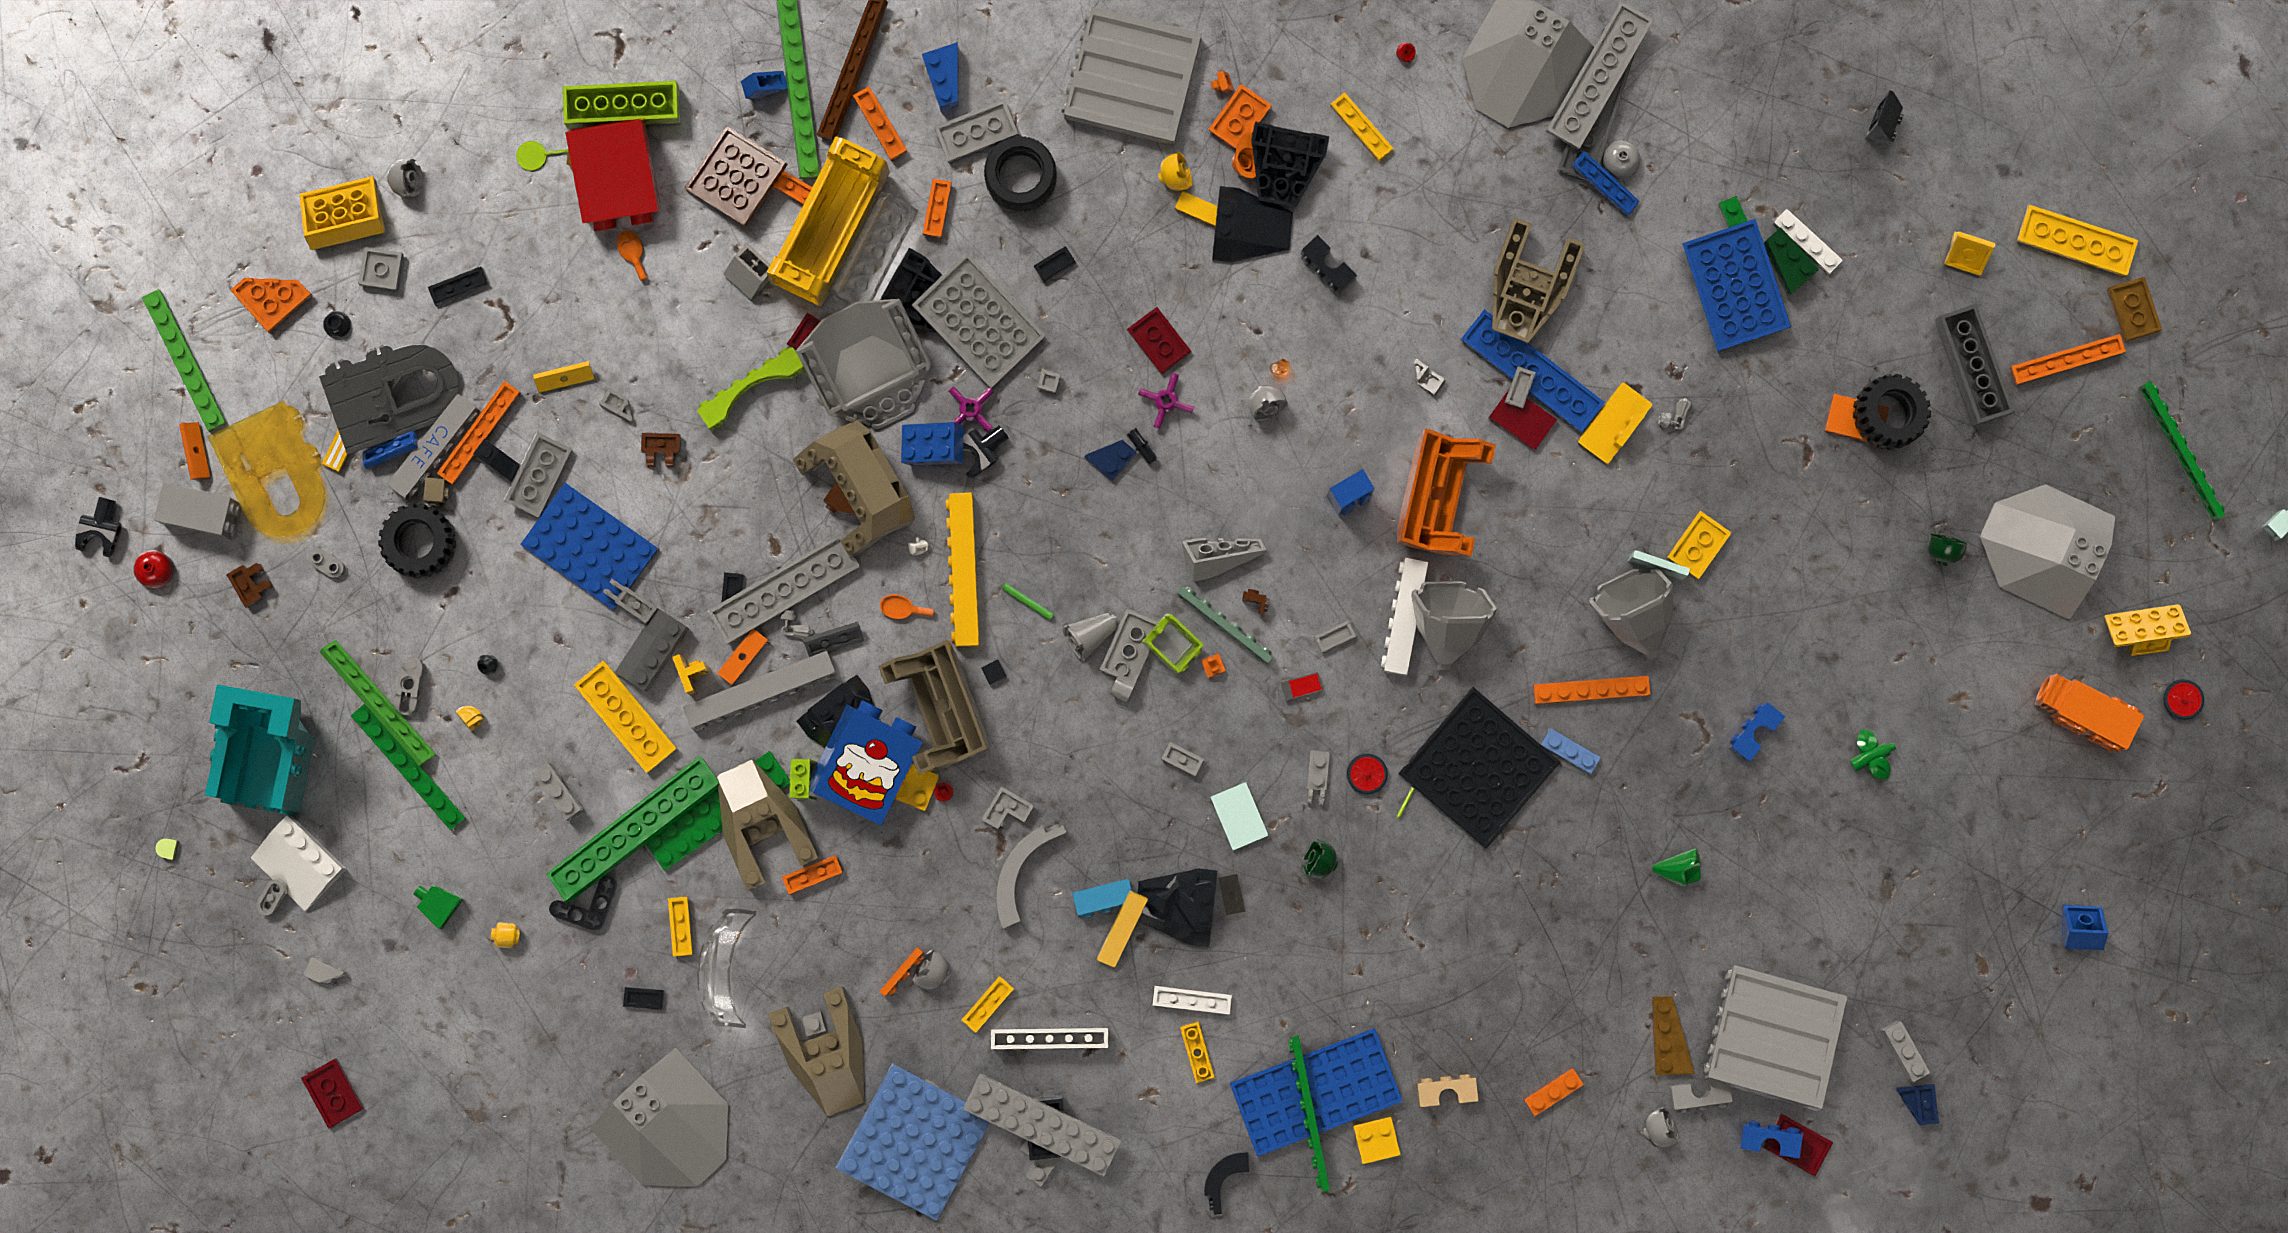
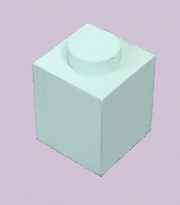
M2287 510L2278 511L2262 526L2275 541L2281 539L2288 532Z

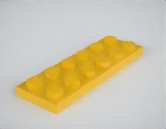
M2028 205L2016 242L2126 277L2138 240Z
M604 660L574 684L576 689L647 774L677 750L671 740Z

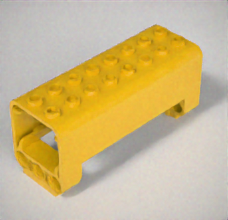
M840 137L834 138L827 152L828 158L778 256H774L766 272L774 285L820 307L823 306L890 174L886 160ZM825 195H826L827 198L825 199V201L823 202L822 206L820 207V205H821V203H822V201H823V199H824V197H825Z

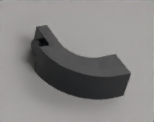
M1247 1151L1232 1153L1221 1158L1209 1171L1205 1181L1204 1196L1212 1195V1199H1209V1209L1214 1211V1215L1222 1214L1220 1189L1223 1181L1232 1174L1249 1172Z

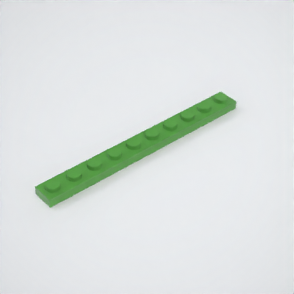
M776 0L799 179L818 178L819 169L797 1Z

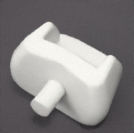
M919 537L915 538L916 542L908 543L911 555H920L928 550L927 541H919Z

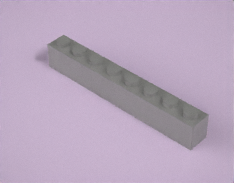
M828 651L685 705L683 709L690 728L700 731L707 728V724L711 722L718 724L725 721V717L729 715L733 717L739 716L747 708L751 710L757 709L765 701L769 703L775 702L783 694L787 696L793 695L801 687L805 689L811 688L819 680L823 682L829 681L837 673Z

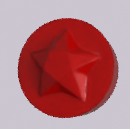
M1401 43L1396 50L1397 58L1403 62L1412 61L1416 54L1415 47L1411 43Z
M941 782L935 786L934 796L941 802L949 801L953 796V788L950 784Z

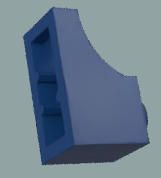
M783 71L756 72L741 81L746 99L762 98L768 94L787 90V82Z

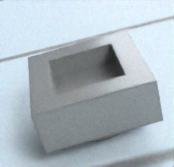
M1042 369L1037 389L1056 394L1061 374Z
M821 1012L802 1017L807 1036L826 1031Z

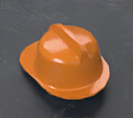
M1245 134L1239 139L1236 153L1231 161L1237 175L1245 178L1256 177L1251 142L1252 134Z

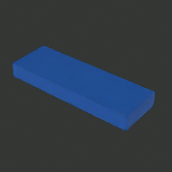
M413 430L363 451L364 467L368 469L418 448L417 434Z

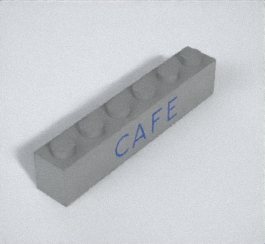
M457 394L418 443V448H415L388 481L387 485L407 500L414 498L419 492V486L422 482L425 483V478H430V472L433 468H437L442 463L444 454L449 453L453 449L455 440L461 438L466 432L465 428L467 425L476 420L479 410Z

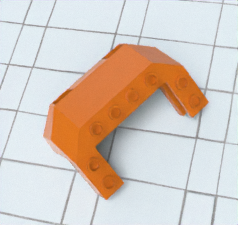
M1427 428L1422 430L1413 454L1398 521L1397 543L1446 556L1471 557L1475 538L1464 537L1462 533L1452 532L1466 464H1492L1496 445L1481 439L1452 438Z

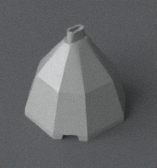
M1651 568L1649 573H1642L1640 569H1632L1599 585L1597 588L1598 595L1591 597L1589 604L1621 642L1645 654L1647 659L1660 655L1659 648L1673 617V585L1658 568Z
M1462 581L1424 582L1421 584L1420 590L1415 589L1411 594L1417 628L1435 662H1437L1436 669L1450 670L1452 663L1478 643L1497 611V607L1484 589L1478 588L1477 591L1468 589L1467 583Z

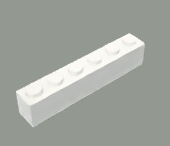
M1405 558L1404 562H1400L1398 573L1401 574V579L1396 582L1395 592H1398L1397 600L1393 599L1391 611H1394V616L1389 619L1388 629L1391 632L1390 637H1386L1384 648H1387V654L1382 656L1381 667H1384L1383 672L1401 676L1407 675L1417 624L1411 594L1415 589L1420 590L1421 584L1425 582L1428 562Z
M1108 1028L991 1029V1049L1108 1048Z

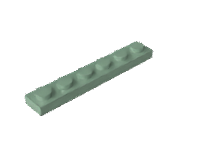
M1181 587L1177 592V595L1268 665L1273 659L1271 656L1272 652L1265 646L1261 648L1255 644L1257 641L1249 634L1245 636L1241 633V628L1234 622L1232 624L1225 620L1227 617L1220 611L1214 612L1210 608L1212 605L1203 598L1200 601L1195 597L1196 593L1191 588L1187 587L1185 589Z

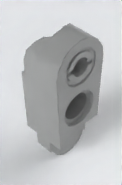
M410 657L403 663L393 700L395 709L406 716L415 714L420 706L424 666L422 661L416 657ZM409 680H413L414 686L408 690L406 683ZM406 701H410L409 708H406L404 705Z

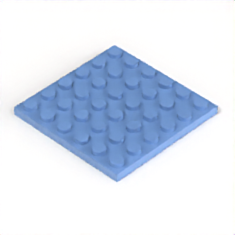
M892 1063L835 1168L937 1221L990 1122L963 1110L965 1101Z

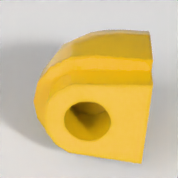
M463 706L455 711L471 732L484 720L482 718L483 714L473 706Z

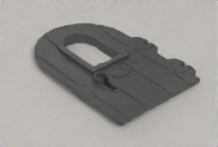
M421 344L407 345L394 350L388 345L379 346V354H377L376 348L370 349L366 353V359L352 364L349 360L341 359L338 361L339 368H336L335 362L330 363L326 367L325 374L320 375L319 378L347 455L436 422L458 394L459 389L457 371L445 354L436 348ZM417 370H428L434 373L438 384H436L432 393L396 406L387 381ZM384 414H387L388 416L386 420H379L378 422L369 424L368 422L376 418H381Z

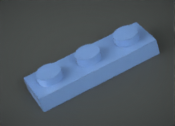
M1551 728L1541 743L1547 750L1588 774L1593 772L1601 758Z

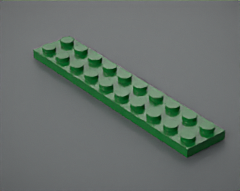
M699 756L556 865L546 875L567 904L716 791L720 782L704 759Z

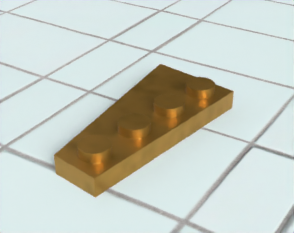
M1652 997L1655 1075L1695 1074L1673 997Z

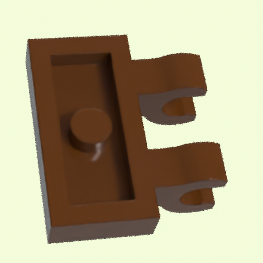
M642 433L641 453H646L647 467H655V453L666 454L665 466L667 468H674V454H680L681 435Z
M258 563L253 564L249 568L241 565L226 574L245 608L263 599L261 593L273 587L271 581H267V579L257 585L255 584L252 576L264 571L261 564Z

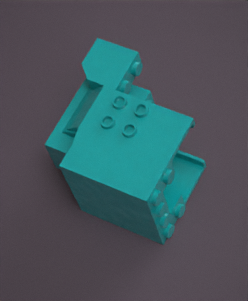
M217 684L209 723L214 724V728L218 730L214 734L215 748L210 753V761L212 762L205 796L220 798V803L237 806V802L245 803L244 807L256 809V805L263 806V810L275 812V809H278L277 813L294 816V812L300 813L315 743V737L308 733L300 721L301 700Z

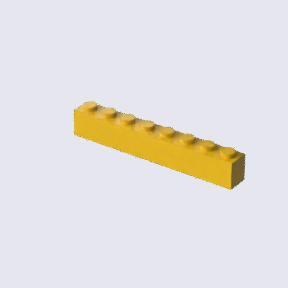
M951 493L949 494V499H946V510H950V518H946L947 529L951 531V537H947L948 548H951L952 556H948V566L952 567V575H949V586H953V594H950V605H954V613H951V624H955V632H951V638L956 648L979 647L973 494Z

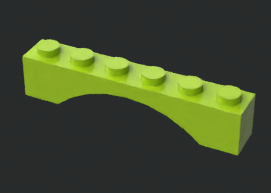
M784 348L778 353L779 356L774 359L769 358L758 370L754 368L749 371L747 377L743 380L737 379L731 384L732 387L726 391L723 389L717 392L715 398L711 401L705 400L702 402L697 411L710 431L727 422L736 401L751 387L771 379H792L803 372L805 368L794 348Z

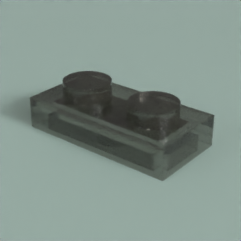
M1238 875L1219 877L1226 916L1245 912Z

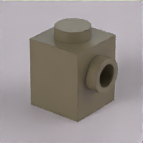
M425 478L423 501L429 503L428 506L440 507V504H446V499L449 500L450 498L448 481L445 479Z

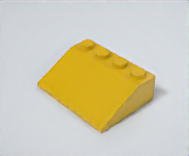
M373 176L299 194L303 232L310 250L385 233L383 215Z

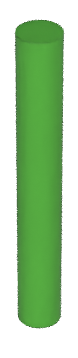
M1007 583L1003 586L1002 590L1048 620H1051L1053 617V613Z

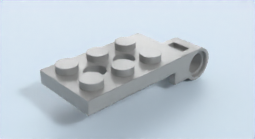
M1127 608L1100 668V671L1117 677L1110 695L1128 702L1150 652L1141 642L1158 623ZM1135 628L1142 631V636L1139 639H1134L1131 636V631ZM1126 646H1132L1135 650L1134 654L1130 657L1125 656L1123 653Z

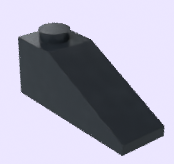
M485 438L473 453L511 482L520 467L519 463Z

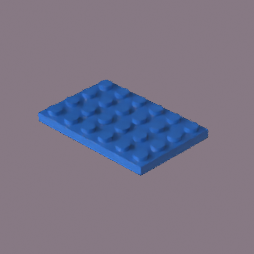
M1756 219L1682 243L1718 352L1791 328Z
M567 483L563 484L520 544L612 610H615L618 604L611 597L603 593V591L608 589L618 597L622 590L611 585V579L630 589L659 549Z

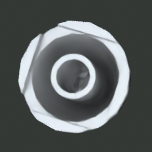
M1105 613L1063 627L1064 637L1068 635L1069 641L1067 643L1077 658L1080 659L1082 657L1083 661L1117 629L1116 625L1118 622L1113 614Z

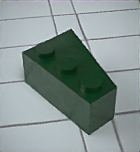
M1781 227L1764 242L1768 257L1777 272L1778 279L1785 290L1787 298L1819 270Z

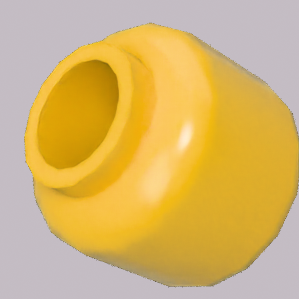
M499 922L496 928L491 929L490 940H494L496 947L511 949L515 944H518L519 929L513 923Z

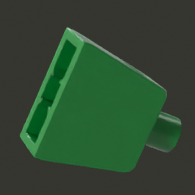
M420 885L413 894L421 900L417 908L438 929H443L464 900L462 897L435 885H432L429 890Z

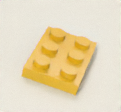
M1699 511L1671 550L1667 559L1675 564L1689 568V574L1698 580L1731 532L1702 511Z

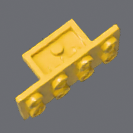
M1622 382L1580 437L1578 443L1605 464H1609L1645 417L1652 403Z
M2179 604L2105 615L2104 618L2114 646L2130 645L2129 652L2131 656L2169 651L2172 639L2190 637L2191 635Z

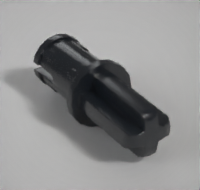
M1134 428L1130 433H1127V437L1136 447L1135 450L1141 453L1148 464L1153 463L1157 456L1149 447V442L1145 441L1138 429Z

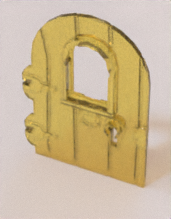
M284 400L207 436L244 515L257 530L274 537H291L301 534L310 528L318 520L325 502V488L317 470L321 465V457L319 454L312 457L311 454L317 452L316 447L310 443H304L300 434L304 421L302 417L294 419L295 416L300 414L298 409L293 406H287ZM242 453L244 454L247 463L251 465V469L249 471H245L246 467L240 457V454ZM286 468L299 496L300 504L297 511L295 510L292 514L283 516L274 510L261 479L266 478L272 472L281 471Z

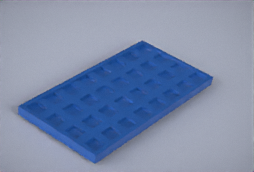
M1375 1028L1303 1055L1318 1133L1403 1102ZM1295 1058L1230 1082L1257 1157L1310 1137V1132L1305 1130L1303 1121L1304 1118H1307L1305 1110L1301 1111L1299 1099H1303L1302 1092L1297 1091L1295 1081L1299 1079L1298 1072H1294L1292 1067V1061Z

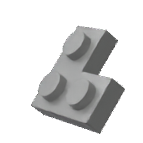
M1000 787L981 820L999 829L1009 813L1025 823L1034 805Z
M1025 1139L1020 1150L1029 1155L1028 1141ZM1060 1157L1035 1160L1025 1177L1041 1187Z

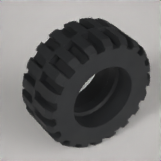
M1887 374L1867 384L1858 393V400L1853 405L1856 409L1853 412V418L1857 419L1855 426L1856 429L1860 428L1862 431L1860 433L1862 438L1867 437V442L1871 445L1876 443L1877 448L1884 449L1887 447V450H1894L1896 448H1903L1922 436L1925 432L1924 429L1930 423L1927 419L1931 417V411L1928 410V407L1931 405L1930 400L1926 401L1925 396L1927 394L1925 390L1921 391L1919 389L1921 386L1919 383H1912V378L1908 376L1902 378L1901 374L1893 376ZM1882 396L1893 397L1902 404L1906 414L1903 427L1893 428L1883 422L1878 412V403Z
M412 503L408 504L407 507H398L397 512L392 511L389 514L390 518L383 521L384 528L379 530L381 540L378 541V546L381 547L382 551L380 553L385 558V562L393 570L404 576L420 579L421 577H431L433 573L438 574L443 566L446 567L449 564L447 561L449 557H453L454 552L452 550L453 547H456V541L454 540L455 532L451 528L452 525L449 520L436 509L425 504L416 505ZM417 523L427 525L434 534V543L428 554L418 559L407 557L402 552L400 545L404 531Z

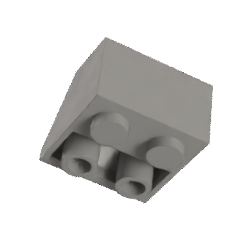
M746 243L733 257L723 274L752 300L770 281L766 273L770 263Z

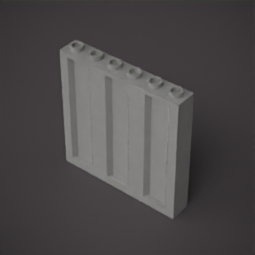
M1091 7V11L1087 12L1085 16L1086 30L1082 29L1080 41H1083L1082 46L1077 48L1075 59H1078L1077 65H1073L1071 70L1072 84L1068 83L1066 94L1069 95L1067 102L1064 101L1061 112L1064 113V119L1174 146L1202 33Z
M1732 966L1725 975L1727 985L1721 992L1720 999H1723L1722 1007H1718L1716 1018H1719L1718 1024L1713 1027L1712 1036L1714 1041L1713 1044L1709 1045L1707 1055H1710L1709 1062L1705 1063L1703 1074H1706L1705 1080L1814 1111L1821 1110L1823 1108L1847 996L1744 967Z

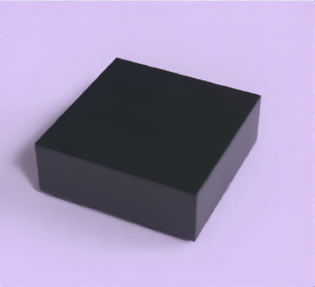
M998 659L981 667L989 685L1007 677Z

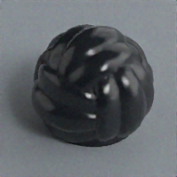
M481 655L478 659L477 667L483 674H494L498 668V660L493 655Z

